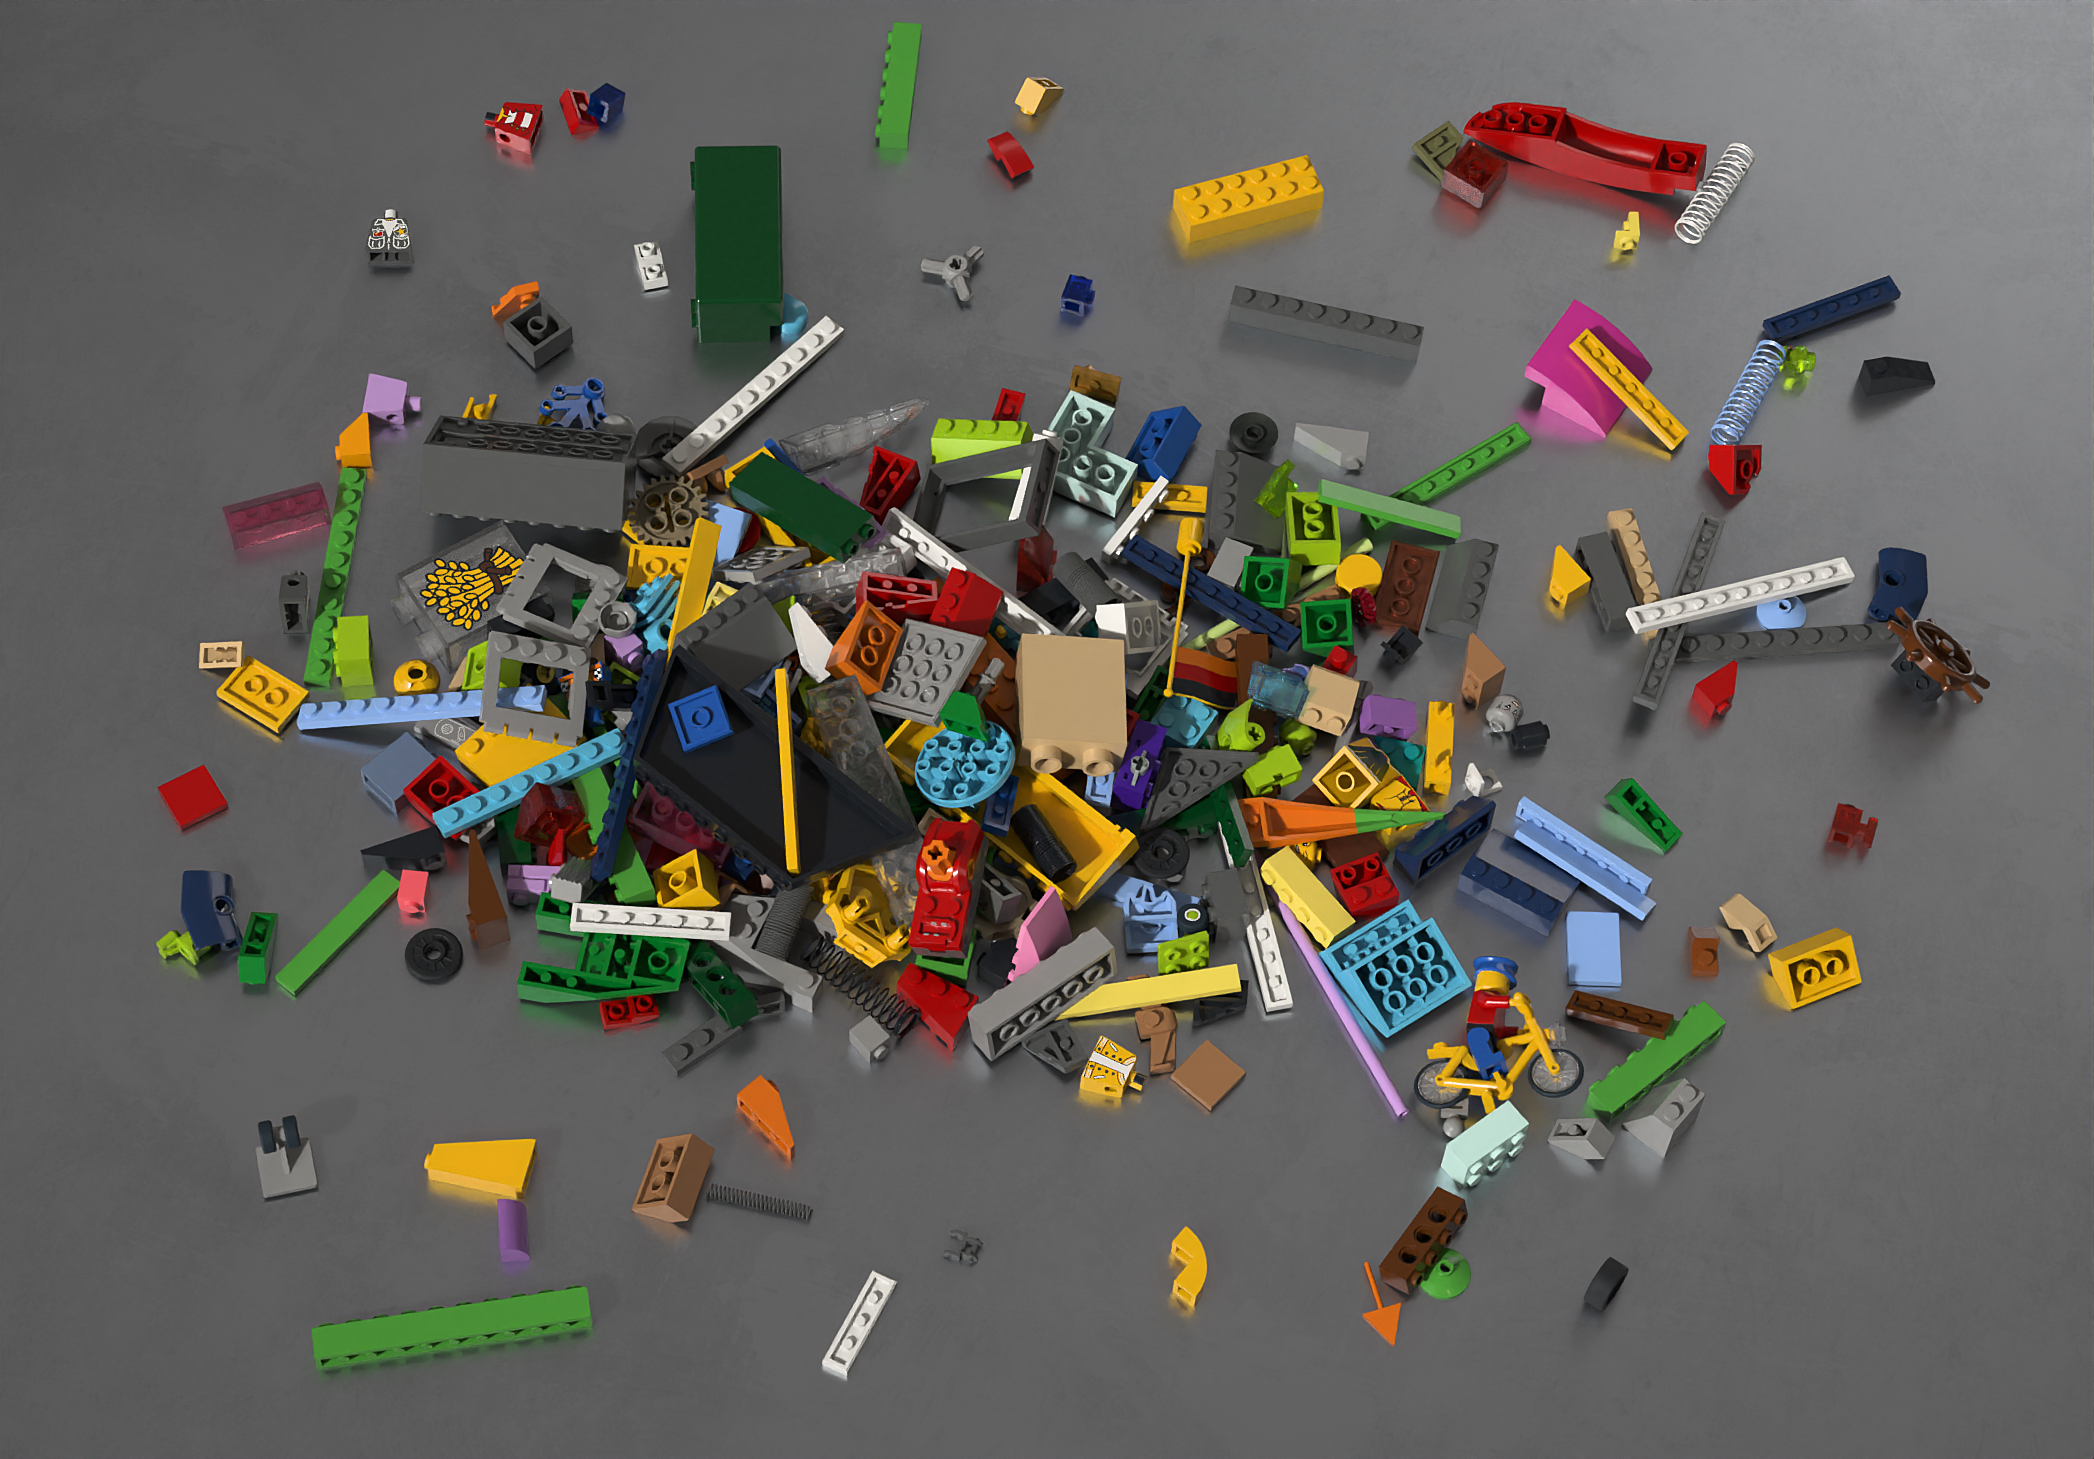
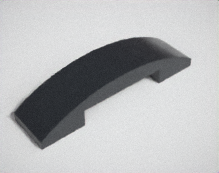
M591 680L585 682L589 707L606 711H631L632 703L638 693V690H636L637 684H610V681Z

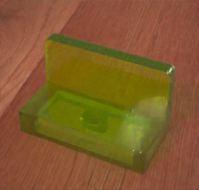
M1289 459L1274 470L1255 499L1275 519L1279 518L1286 508V492H1296L1298 486L1288 478L1295 467Z

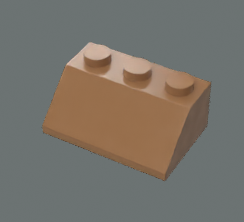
M693 1133L657 1139L631 1210L635 1213L670 1223L689 1220L694 1212V1205L702 1189L703 1180L711 1164V1158L715 1149Z

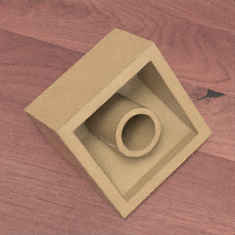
M1313 664L1295 698L1293 708L1294 721L1341 737L1351 718L1360 680Z

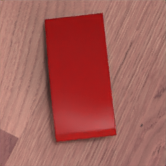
M1008 131L987 140L997 161H1003L1012 179L1034 168L1022 146Z
M654 994L628 996L624 1000L600 1002L599 1005L604 1030L632 1026L659 1017Z

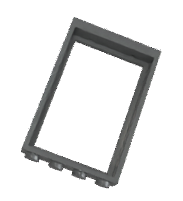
M1041 439L928 465L913 521L934 536L948 485L1031 467L1018 519L937 536L935 538L955 553L1038 536L1041 532L1060 452L1047 439Z

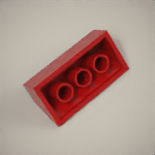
M952 567L928 624L981 636L985 639L1004 592L975 573Z

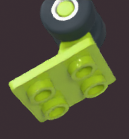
M1191 903L1179 909L1177 913L1178 939L1160 943L1157 946L1158 976L1201 970L1209 966L1208 912L1203 906Z

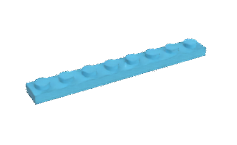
M616 728L432 813L433 820L444 838H447L620 758L619 752L625 743V738L619 728Z

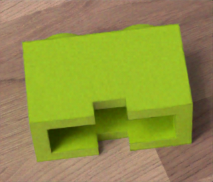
M1287 744L1282 747L1280 745L1272 747L1267 753L1260 755V761L1240 773L1253 798H1258L1272 792V786L1280 784L1281 788L1300 781L1303 769L1292 748Z

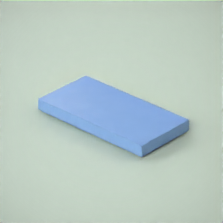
M706 500L705 502L709 504L710 508L707 511L710 515L708 521L722 526L713 563L714 567L737 556L751 523L752 514ZM690 541L686 543L688 548L690 547ZM718 580L709 581L707 590L709 594Z

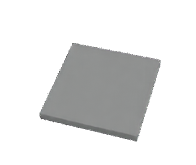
M906 618L901 627L904 630L881 691L861 697L858 704L862 708L938 728L942 722L939 712L952 693L960 691L987 641L981 636Z

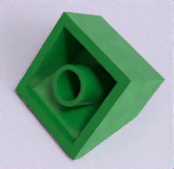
M1244 556L1240 595L1263 608L1286 609L1299 589L1302 563L1288 558Z
M1351 599L1300 602L1303 651L1328 657L1334 646H1339L1354 654Z

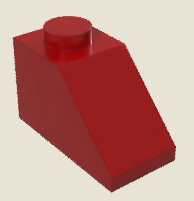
M1735 660L1695 685L1692 698L1710 718L1717 714L1723 715L1732 707L1731 703L1735 694L1738 666Z

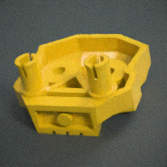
M857 864L845 869L838 883L837 892L830 898L825 910L834 922L837 932L834 943L841 948H846L847 952L854 954L859 960L862 959V962L871 968L887 960L901 961L912 949L908 941L917 899L908 886L879 867Z

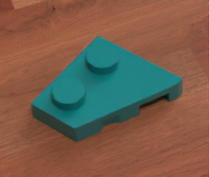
M1376 736L1375 743L1403 773L1402 776L1416 792L1426 746Z

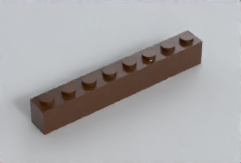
M1237 634L1235 641L1238 707L1247 700L1253 699L1248 714V722L1259 724L1263 728L1265 740L1255 747L1252 752H1258L1259 755H1262L1278 745V734H1273V726L1277 724V713L1272 711L1273 703L1250 696L1248 691L1253 667L1274 674V667L1269 666V659H1272L1273 652L1272 643H1268L1267 634ZM1242 777L1243 798H1253ZM1280 784L1272 786V792L1260 797L1278 799L1277 795H1281Z

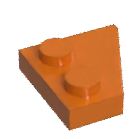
M537 281L512 287L506 295L500 298L501 304L491 307L493 317L520 311L539 298Z

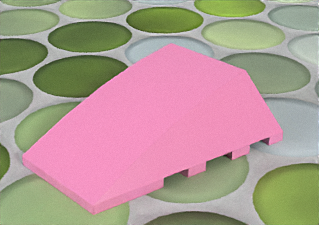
M1052 886L1021 925L1016 944L1018 950L1012 960V963L1016 964L1015 971L1011 969L1008 975L1010 983L1017 976L1033 969L1041 960H1046L1054 955L1060 947L1067 946L1073 942L1064 907L1056 889Z

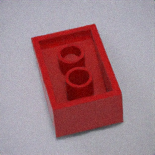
M441 755L403 789L409 803L435 825L432 813L480 792ZM466 828L456 834H453L450 837H452L454 840H458L469 828Z

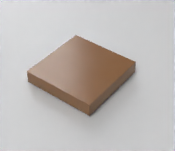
M1206 1039L1171 1074V1079L1212 1111L1246 1076V1071Z

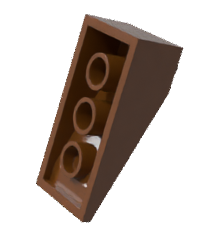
M472 829L469 830L468 905L470 914L466 915L472 942L477 941L480 950L510 941L506 912L476 832Z

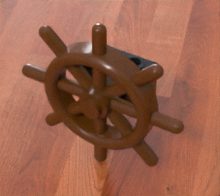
M1897 607L1895 615L1906 627L1904 628L1893 620L1888 621L1886 627L1900 636L1905 650L1891 664L1892 668L1922 701H1935L1944 692H1949L1952 689L1964 691L1974 703H1981L1983 697L1971 683L1973 682L1982 689H1988L1990 682L1976 673L1975 665L1970 657V650L1963 648L1952 636L1936 626L1934 619L1929 618L1926 621L1921 619L1913 620L1903 607Z

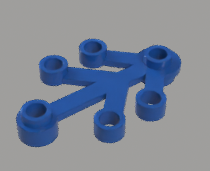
M592 377L585 380L582 386L555 385L551 396L556 401L542 400L539 412L544 416H550L554 411L569 410L560 422H551L549 426L569 427L579 416L582 429L596 430L592 426L587 405L591 401L595 412L592 422L597 427L601 421L598 418L604 419L608 416L604 411L601 401L605 394L604 384L600 379ZM566 396H581L578 400H565Z

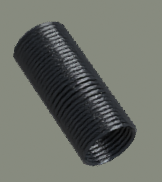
M1026 805L1012 815L1010 826L1051 882L1054 884L1060 883L1076 871L1078 863L1037 805Z

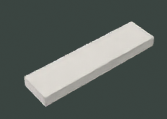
M874 1270L872 1271L825 1355L822 1365L845 1376L849 1374L897 1286V1281Z

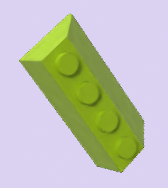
M938 418L931 437L932 464L1032 442L1034 433L1028 422ZM1024 468L983 478L1021 479Z

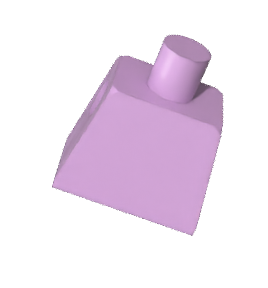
M369 373L362 413L368 412L370 426L405 423L407 411H421L422 397L410 396L406 381Z

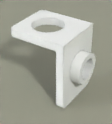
M1474 763L1469 764L1465 782L1474 796L1484 798L1502 790L1503 786L1491 768L1479 773ZM1483 778L1492 780L1493 786L1490 789L1483 788Z

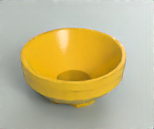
M408 660L400 665L395 672V691L399 696L435 694L440 687L439 672L427 660ZM413 669L423 671V675L418 679H412L408 676L409 672Z

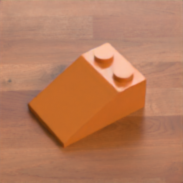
M868 600L865 601L832 648L825 670L860 698L881 691L904 629Z

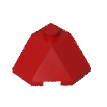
M1762 444L1709 445V470L1729 495L1747 494L1751 488L1749 482L1753 476H1758L1761 470Z

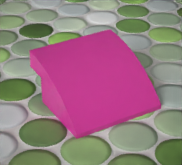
M1574 299L1527 364L1525 377L1545 387L1543 405L1605 438L1627 405L1585 364L1569 345L1587 328L1642 384L1648 378L1653 368L1639 349L1617 327L1590 307Z

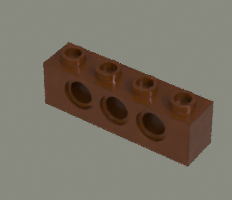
M1437 1186L1380 1264L1379 1271L1382 1281L1410 1295L1413 1289L1422 1283L1428 1268L1436 1264L1439 1253L1444 1246L1447 1247L1451 1243L1457 1228L1465 1224L1468 1217L1465 1199Z

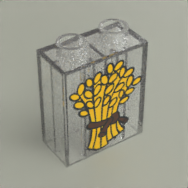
M502 520L395 574L399 595L390 599L395 615L403 626L412 622L416 624L421 633L415 636V640L422 655L429 663L439 658L449 674L458 670L463 659L468 656L470 648L487 641V621L501 615L497 612L496 607L527 557ZM541 578L528 602L541 596L546 604L549 603L554 610L552 592Z

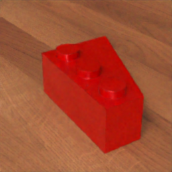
M875 445L872 463L868 469V479L864 484L859 505L865 511L872 514L874 519L882 526L889 509L895 507L900 511L920 482L921 476L916 460Z
M862 571L855 590L856 613L862 604L868 600L896 624L904 623L906 618L916 621L929 620L937 603V581Z
M910 962L897 981V998L900 1001L905 1000L907 1008L913 1006V1009L919 1011L918 1019L921 1018L930 1027V1031L938 1035L953 1052L970 1025L967 1012L979 1003V997Z

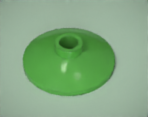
M1443 1248L1439 1253L1436 1264L1433 1267H1429L1424 1274L1420 1286L1428 1294L1436 1298H1454L1463 1293L1469 1285L1471 1278L1469 1263L1459 1252L1450 1248ZM1440 1267H1448L1450 1271L1443 1272L1441 1271Z

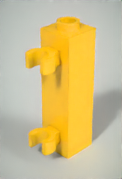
M1446 701L1429 702L1426 721L1423 793L1449 794L1452 775L1454 703H1447Z

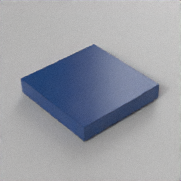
M717 685L668 704L685 753L734 734Z

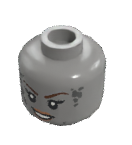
M1511 694L1497 696L1486 711V718L1490 727L1497 732L1513 730L1524 714L1522 703Z

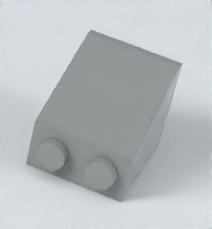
M1684 1078L1654 1087L1622 1123V1127L1665 1158L1696 1122L1706 1094Z

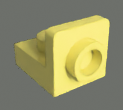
M1629 212L1627 221H1623L1622 231L1615 232L1614 248L1623 250L1637 249L1640 237L1638 212Z

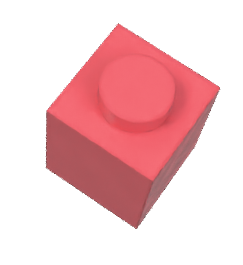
M402 870L397 896L400 910L409 913L426 912L431 885L429 872Z

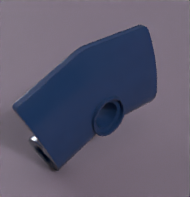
M1884 548L1878 552L1880 583L1870 602L1868 613L1875 619L1887 620L1890 614L1897 617L1895 609L1903 607L1913 620H1916L1928 594L1926 555L1902 548Z
M189 870L184 871L182 875L181 914L196 950L219 943L222 950L230 951L240 947L243 937L233 914L235 909V903L232 900L233 878L229 874L216 871Z

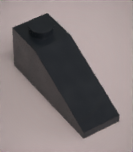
M1888 356L1864 360L1859 374V380L1866 396L1928 386L1936 382L1928 362Z
M436 826L360 850L364 867L424 872L439 869L442 865L447 864L445 850Z

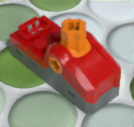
M936 818L929 825L916 861V881L919 885L908 941L916 955L964 959L968 957L989 840L975 820H969L967 823L943 821L942 818Z

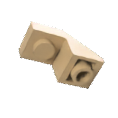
M1736 893L1719 907L1730 929L1744 931L1753 951L1761 952L1778 938L1767 915L1740 893Z

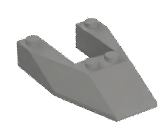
M732 892L724 907L722 906L720 912H731L729 941L702 940L709 947L713 946L716 949L720 960L728 962L734 975L739 974L745 986L749 988L754 987L766 993L783 991L785 1002L813 1012L823 992V976L755 950L776 896L762 894L747 895L745 893ZM810 900L798 930L813 936L821 933L824 939L827 938L828 942L835 944L834 940L837 937L834 922L825 912L827 904ZM685 938V939H687L691 944H694V943H696L697 941L701 940V939Z

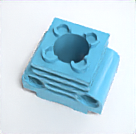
M671 573L661 578L657 576L649 584L645 582L638 589L637 594L639 596L636 600L629 603L633 610L637 612V624L634 630L639 628L635 635L643 643L644 659L647 655H651L658 649L666 652L680 591L678 586L681 584L678 580L668 584L673 578ZM707 592V594H706L704 607H705L707 598H708V596H709V593H708V592Z

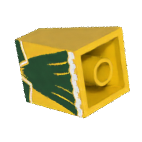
M1368 736L1345 745L1312 781L1336 807L1360 809L1369 803L1374 795L1403 773Z

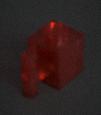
M1838 803L1827 841L1852 848L1855 838L1858 836L1863 838L1861 845L1864 848H1871L1878 819L1870 817L1867 824L1860 823L1863 810L1850 804Z

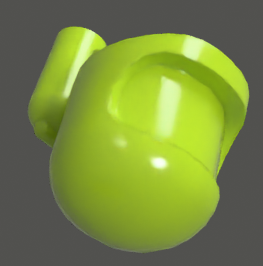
M178 930L169 931L156 942L159 953L163 958L166 959L168 956L180 952L194 965L198 964L199 957L209 952L213 946L196 950L188 930L182 935Z

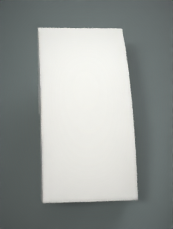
M658 241L634 245L644 290L668 286V279L663 266Z

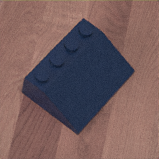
M1493 829L1473 853L1460 873L1457 889L1548 937L1582 881L1530 847Z

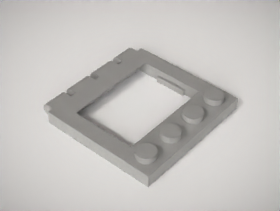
M545 543L543 546L534 544L516 573V577L513 578L505 595H503L497 605L496 610L498 613L503 614L504 620L558 643L590 649L601 631L598 624L600 609L609 602L618 601L627 585L628 577ZM550 563L563 567L564 570L582 578H589L597 582L570 629L523 610Z
M491 631L488 636L479 722L484 723V732L502 735L505 726L507 727V736L527 739L529 731H532L531 740L553 743L554 735H556V744L575 747L577 739H581L583 733L587 694L585 682L588 680L591 649ZM501 658L574 671L573 683L570 685L569 720L496 707Z

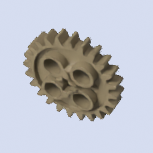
M672 474L670 479L666 481L664 475H661L660 482L658 483L654 478H651L652 485L648 486L643 483L644 492L636 490L638 499L632 498L630 500L633 507L629 508L631 516L628 518L630 524H632V532L637 533L638 541L644 539L645 545L653 543V545L678 547V545H682V547H687L686 542H691L696 519L699 517L706 520L710 519L709 512H707L710 509L709 504L705 502L707 500L706 495L701 494L700 486L694 488L693 480L685 484L684 476L675 481L674 474ZM666 494L669 496L674 524L673 533L670 532L664 501V495ZM679 497L685 498V500L680 503L674 502V500ZM654 502L660 503L657 507H650V504ZM681 520L689 521L685 525L678 524V522H680ZM658 524L664 525L662 529H653Z

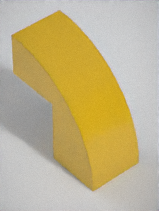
M1185 1226L1172 1241L1171 1253L1188 1264L1174 1280L1173 1292L1195 1307L1204 1290L1207 1259L1200 1240Z

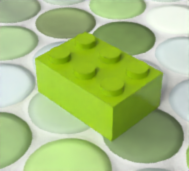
M1286 492L1285 517L1289 559L1298 561L1302 565H1340L1341 537L1337 506L1319 502L1318 492Z

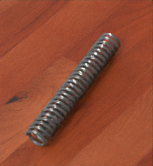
M713 1183L709 1193H706L707 1198L719 1199V1201L723 1200V1202L727 1200L728 1203L731 1201L732 1204L735 1202L736 1205H748V1207L752 1206V1208L769 1210V1212L773 1211V1213L790 1215V1217L794 1216V1218L798 1216L799 1219L802 1217L803 1220L806 1218L807 1221L813 1213V1209H811L809 1214L810 1205H807L805 1212V1204H803L800 1213L801 1203H799L796 1212L797 1202H795L792 1211L793 1201L790 1202L788 1209L789 1200L786 1201L784 1208L785 1200H782L780 1206V1198L775 1208L776 1197L771 1206L772 1196L769 1198L767 1205L768 1196H765L763 1203L764 1195L762 1194L759 1202V1193L754 1203L755 1192L750 1202L751 1191L746 1201L747 1191L744 1192L742 1199L743 1190H740L738 1198L739 1189H736L734 1196L735 1189L732 1188L729 1198L730 1187H728L725 1196L726 1186H724L721 1195L722 1185L719 1186L717 1194L718 1185H715L713 1192Z

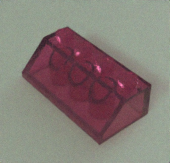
M319 482L222 507L234 550L332 524L329 506Z
M646 782L628 818L627 829L681 855L697 849L713 863L714 870L719 869L722 871L732 848L726 843L722 844L717 841L709 829L698 826L689 813L686 811L683 813L678 810L670 798L667 796L662 797L656 792L651 783Z

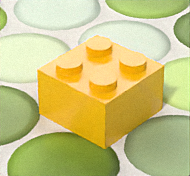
M697 849L653 871L659 908L707 911L720 904L713 863Z

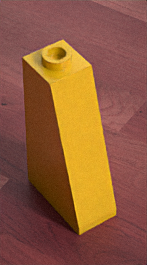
M535 1139L434 1144L432 1153H427L424 1168L428 1170L430 1180L524 1199L538 1152L537 1142Z

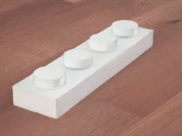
M1162 476L1159 477L1103 548L1102 560L1110 564L1114 558L1116 560L1120 558L1126 542L1132 540L1135 535H1138L1140 524L1143 521L1148 522L1155 512L1153 509L1158 502L1163 503L1169 494V481Z

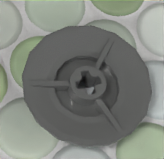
M663 416L649 421L637 433L638 465L651 475L661 478V475H664L665 478H670L674 473L662 464V458L669 453L668 448L673 449L697 426L692 421L676 416ZM702 458L689 471L699 467L704 458Z

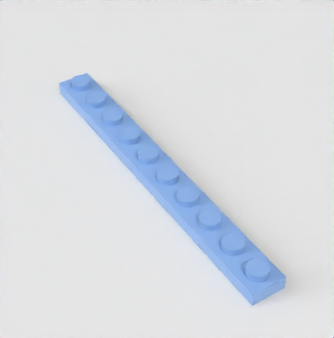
M545 685L499 688L496 707L523 712L543 711L547 696ZM483 690L301 704L297 725L300 730L480 716Z

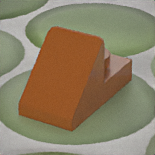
M1689 927L1691 976L1718 975L1717 948L1720 943V936L1716 928Z

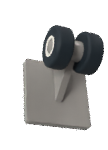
M294 1115L283 1117V1126L273 1127L270 1120L258 1123L262 1147H257L255 1151L265 1198L312 1189L318 1186L309 1138L300 1139L297 1120Z

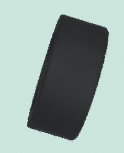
M1609 1257L1590 1283L1584 1295V1300L1600 1311L1605 1310L1619 1291L1629 1268L1614 1258Z

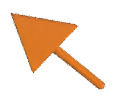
M1366 1261L1364 1266L1379 1309L1362 1315L1394 1346L1401 1303L1387 1307L1383 1306L1370 1264Z

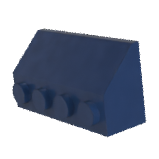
M1471 796L1466 801L1464 799L1460 800L1451 812L1445 814V818L1435 820L1433 825L1428 828L1423 827L1408 843L1407 841L1402 842L1395 849L1393 864L1414 885L1490 830L1496 803L1493 800L1477 796Z

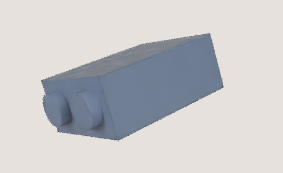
M405 732L360 769L362 782L397 814L410 804L403 789L438 758V755L429 753L425 749L424 743L418 737L413 738L408 732Z

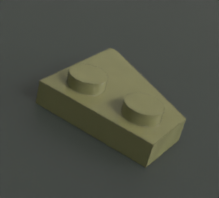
M1447 121L1414 143L1412 149L1436 177L1442 181L1464 137L1450 121Z

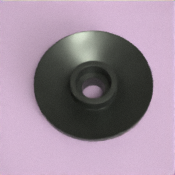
M1248 412L1234 419L1230 426L1229 436L1232 444L1238 450L1247 454L1257 455L1265 453L1275 446L1278 440V428L1270 417L1262 413Z

